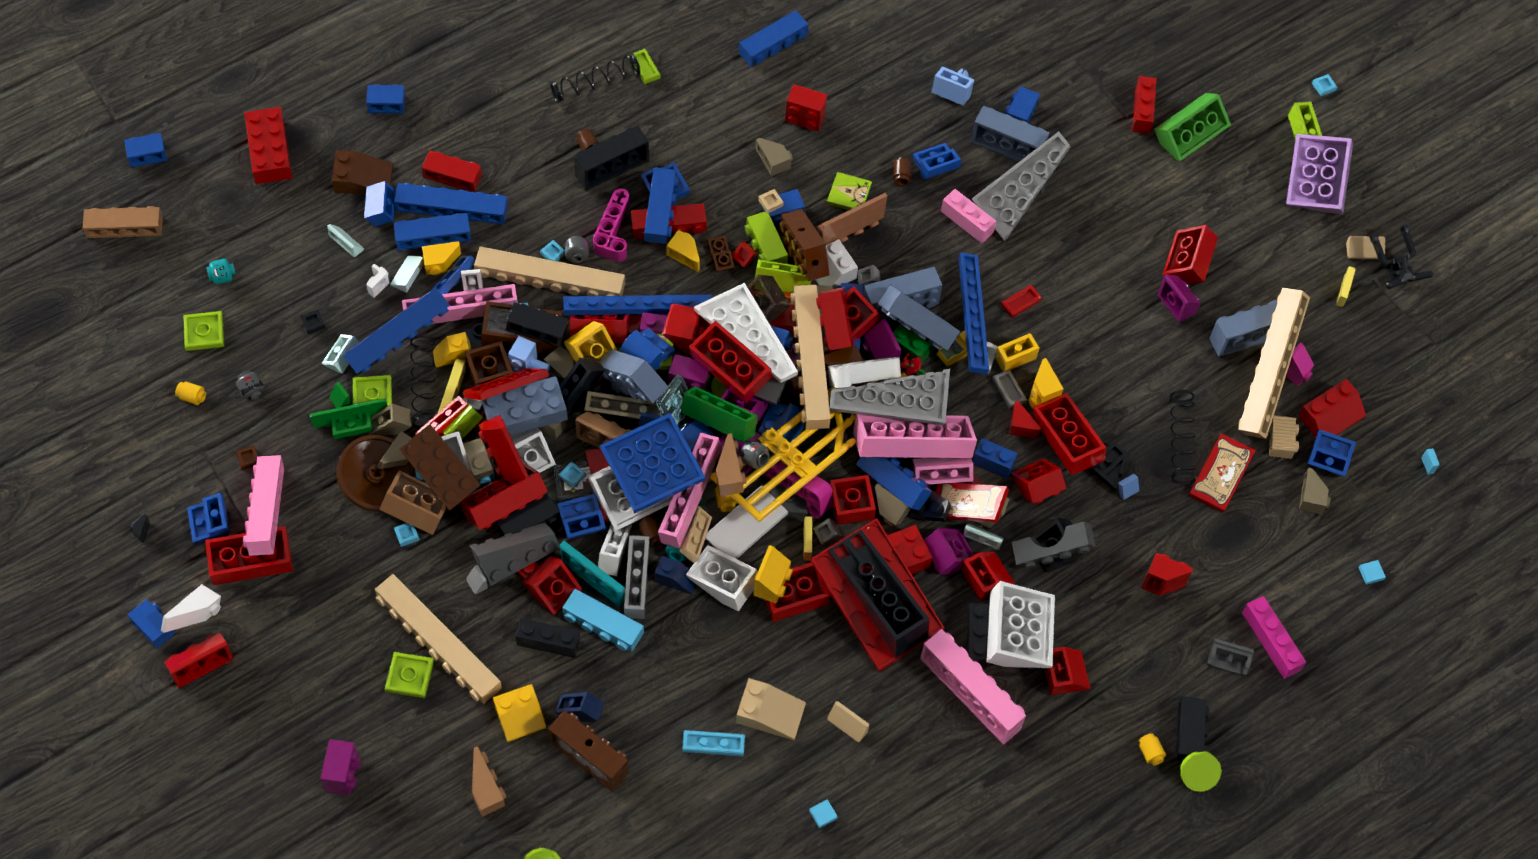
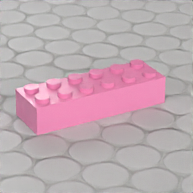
M857 414L853 428V435L860 457L972 458L977 442L968 416L946 415L945 425Z
M941 629L924 643L920 659L1003 745L1021 730L1026 718L1023 708L1013 703L1010 695L1005 690H1001L997 686L996 681L982 671L983 669L978 662L971 660L967 651L963 647H959L949 633H945Z

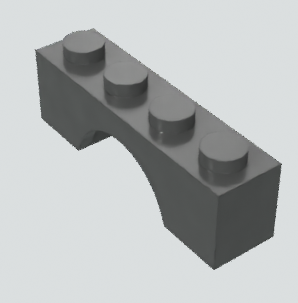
M1087 522L1066 526L1064 536L1060 542L1052 547L1045 548L1037 539L1031 537L1012 542L1016 565L1022 566L1024 569L1033 568L1036 566L1035 564L1041 562L1042 564L1051 563L1053 559L1058 557L1060 559L1069 558L1072 556L1071 554L1076 552L1078 554L1087 553L1091 548L1096 547L1092 526Z

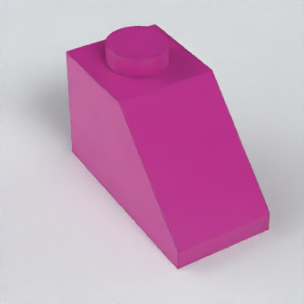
M1301 342L1294 349L1286 377L1298 386L1303 381L1307 382L1313 375L1311 371L1314 367L1305 346Z

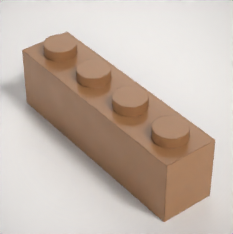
M154 206L145 208L112 207L110 209H84L82 229L86 238L162 236L163 216L160 208Z

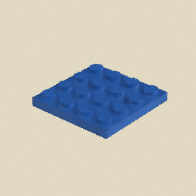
M671 413L600 445V449L634 514L706 480Z

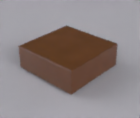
M255 445L236 451L242 470L257 464L258 454Z

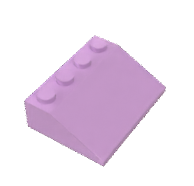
M1296 134L1286 205L1325 213L1343 214L1353 148L1351 138Z

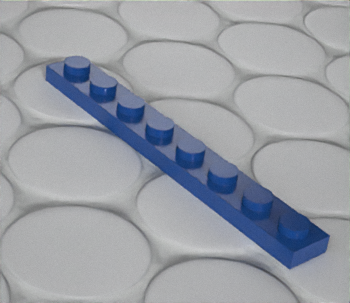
M960 252L958 260L969 372L987 374L989 371L978 255Z
M712 294L563 296L564 315L643 314V312L669 314L671 304L694 308V306L713 298Z

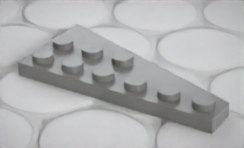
M1057 132L972 198V201L979 208L996 220L995 230L1004 241H1006L1070 149L1069 143L1060 132Z
M950 369L936 373L929 372L919 376L912 375L889 379L879 383L872 382L863 386L833 389L830 395L829 411L945 425Z

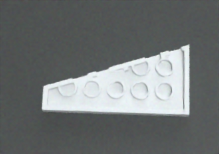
M745 283L694 306V311L707 322L712 324L716 320L771 368L772 376L780 383L798 375L796 367Z

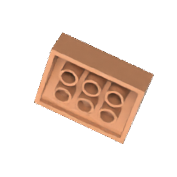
M883 193L816 226L815 229L826 245L838 239L842 243L848 240V235L853 233L856 236L864 232V227L869 226V228L880 224L878 220L884 218L887 194Z

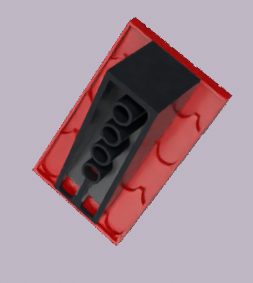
M877 518L811 558L814 569L847 619L848 624L878 672L924 644L941 629L944 631L943 624Z

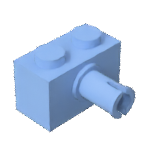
M942 67L935 75L932 93L964 106L971 97L974 79L968 77L969 74L966 70L963 72V69H960L957 73Z
M518 336L508 353L513 373L529 367L546 369L549 372L550 364L537 360L536 343Z

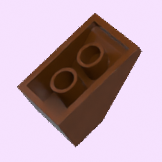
M336 150L332 175L334 193L366 194L367 186L384 181L391 186L393 163L356 151Z

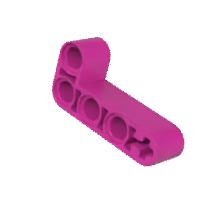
M620 188L614 191L593 237L594 253L617 262L623 261L627 257L626 241L616 237L629 209V193L625 189Z
M780 460L768 469L764 475L769 479H773L788 466ZM793 472L781 481L779 485L788 489L801 477ZM818 476L814 477L795 493L807 500V511L816 519H819L833 505L831 486Z

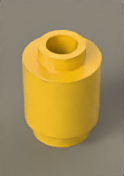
M180 382L176 387L175 396L179 397L182 401L199 405L205 400L206 392L202 386L189 382Z
M717 486L714 490L718 508H720L721 512H731L736 508L737 502L729 495L720 496L719 487Z
M1151 733L1139 739V747L1148 764L1155 766L1164 761L1163 758L1166 756V753L1158 737Z

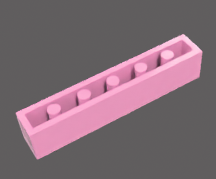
M515 284L442 294L450 304L447 308L449 311L441 317L435 316L432 319V324L483 317L487 301L511 305L514 302L518 303ZM420 298L402 300L403 310Z
M700 433L692 453L706 480L673 496L658 531L661 543L680 548L721 452L719 437Z
M281 455L257 457V464L253 466L255 478L251 480L253 492L249 494L251 507L247 508L249 521L245 522L247 535L243 537L244 548L248 549L249 556L274 554L284 476Z

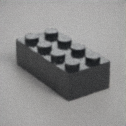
M637 125L633 128H628L625 132L618 135H613L601 143H596L586 150H581L574 155L575 176L585 191L641 166L649 162V141Z

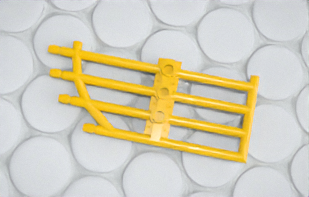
M831 387V388H829V389L827 390V391H828V401H829V404H830L831 390H833V389H838V388ZM830 411V419L835 416L837 427L804 454L796 449V447L818 429H806L791 442H788L783 437L785 433L802 421L801 412L777 431L773 428L766 430L758 438V441L765 445L774 455L765 466L756 469L746 477V484H743V489L780 460L788 467L747 500L739 493L729 496L758 522L762 521L849 450V448L854 446L856 443L854 438L847 440L844 444L843 439L845 430L855 422L857 414H852L850 418L843 421L842 412ZM836 438L834 452L817 466L809 460ZM714 472L711 474L710 479L718 485L717 476ZM795 472L801 477V479L760 512L752 506L791 473Z

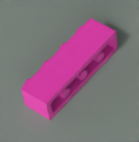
M1262 596L1247 603L1242 614L1282 677L1286 679L1300 672L1306 661L1265 597Z

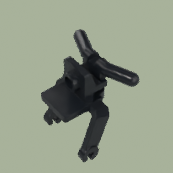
M1407 224L1400 227L1409 254L1387 260L1378 234L1374 233L1369 236L1380 265L1389 266L1392 281L1386 283L1387 289L1406 284V281L1413 282L1433 276L1432 271L1413 274L1412 270L1414 268L1409 266L1408 261L1416 256V249Z

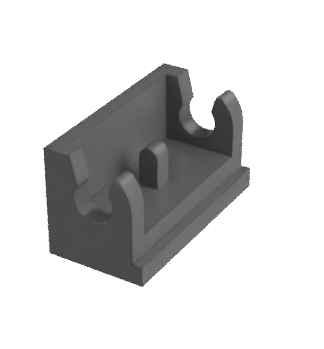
M1215 638L1211 645L1207 665L1246 677L1254 650Z

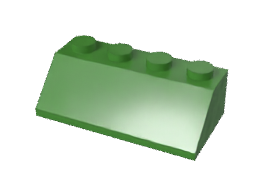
M1205 93L1154 130L1160 145L1177 161H1181L1231 126L1219 94Z

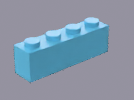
M574 589L562 607L563 616L567 621L571 623L576 622L585 631L594 632L602 640L615 643L622 651L628 650L632 653L644 634V626L576 589Z

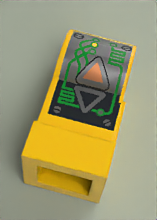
M965 331L958 335L948 350L942 347L937 352V356L946 366H950L967 356Z

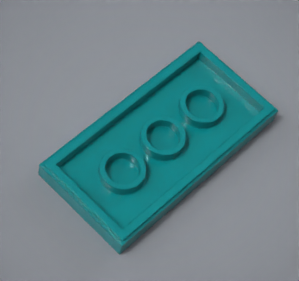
M563 541L559 545L560 557L566 567L616 606L622 608L625 602V587L567 542Z

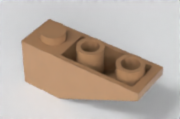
M732 433L727 435L716 468L720 496L744 492L743 484H746L745 473L740 471V468H743L741 456L737 457L736 452H739L737 440L733 441Z
M477 746L474 748L472 794L483 817L504 807L506 795L503 788H498L495 783L498 779L494 770L488 769L487 763H489L485 752H480Z

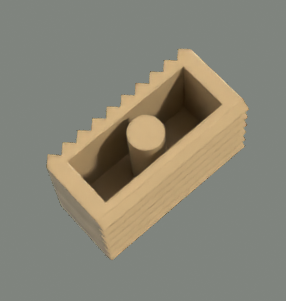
M1273 416L1269 431L1270 457L1291 459L1294 453L1298 452L1299 441H1296V436L1299 433V424H1296V418Z

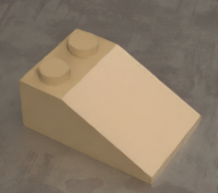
M748 678L737 712L736 723L795 740L806 702L767 683Z

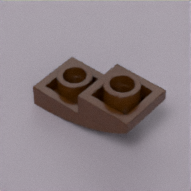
M726 235L707 239L716 272L734 269L735 266Z

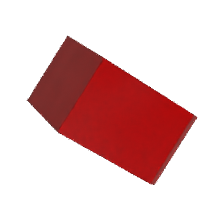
M1017 400L1012 410L1009 435L1038 438L1041 427Z

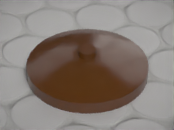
M382 435L360 437L352 441L344 449L338 460L336 476L342 493L351 503L364 510L381 511L379 508L399 470L415 478V468L410 462L407 465L384 469L376 467L394 441L389 437Z

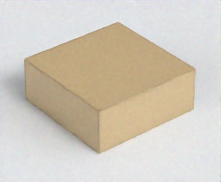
M775 189L758 197V201L767 214L783 207L784 202Z

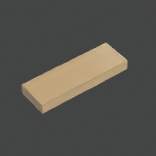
M700 506L696 508L680 548V552L693 563L699 559L712 517Z

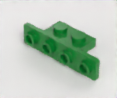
M385 398L376 399L374 401L311 413L310 419L314 428L332 425L334 439L373 432L371 416L388 407Z

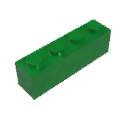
M696 386L684 392L681 413L689 416L691 419L704 423L706 426L717 429L723 434L728 435L732 433V437L737 441L745 442L755 436L758 415Z

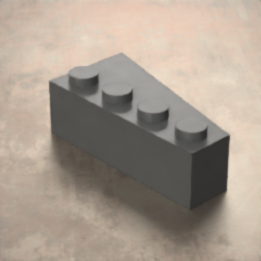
M546 523L521 529L519 533L505 534L504 537L494 540L491 538L479 545L476 543L469 545L477 564L490 586L560 549L554 532Z

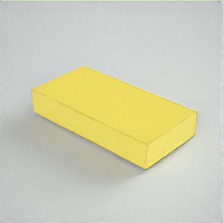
M1349 266L1344 275L1336 306H1344L1348 298L1355 274V268Z
M805 517L803 525V559L811 561L812 517Z

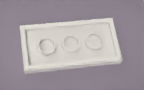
M761 485L759 488H757L751 495H749L746 498V500L763 486ZM768 492L752 506L760 512L774 501L775 498ZM738 505L707 532L705 539L715 549L737 559L788 514V511L780 505L762 521L758 522L742 506Z

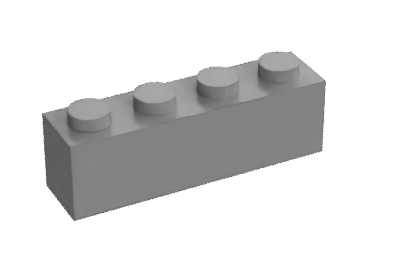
M629 535L624 615L628 618L644 619L649 536Z

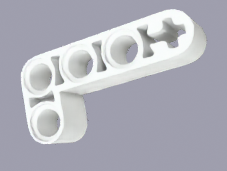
M899 357L827 366L829 386L834 388H844L856 383L901 377Z

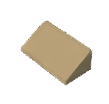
M1350 236L1346 242L1348 259H1378L1369 236ZM1379 237L1385 254V237Z
M835 702L828 715V721L857 742H860L867 734L869 724L840 702Z

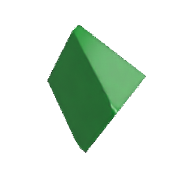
M337 382L329 397L336 408L351 405L349 394L341 383Z

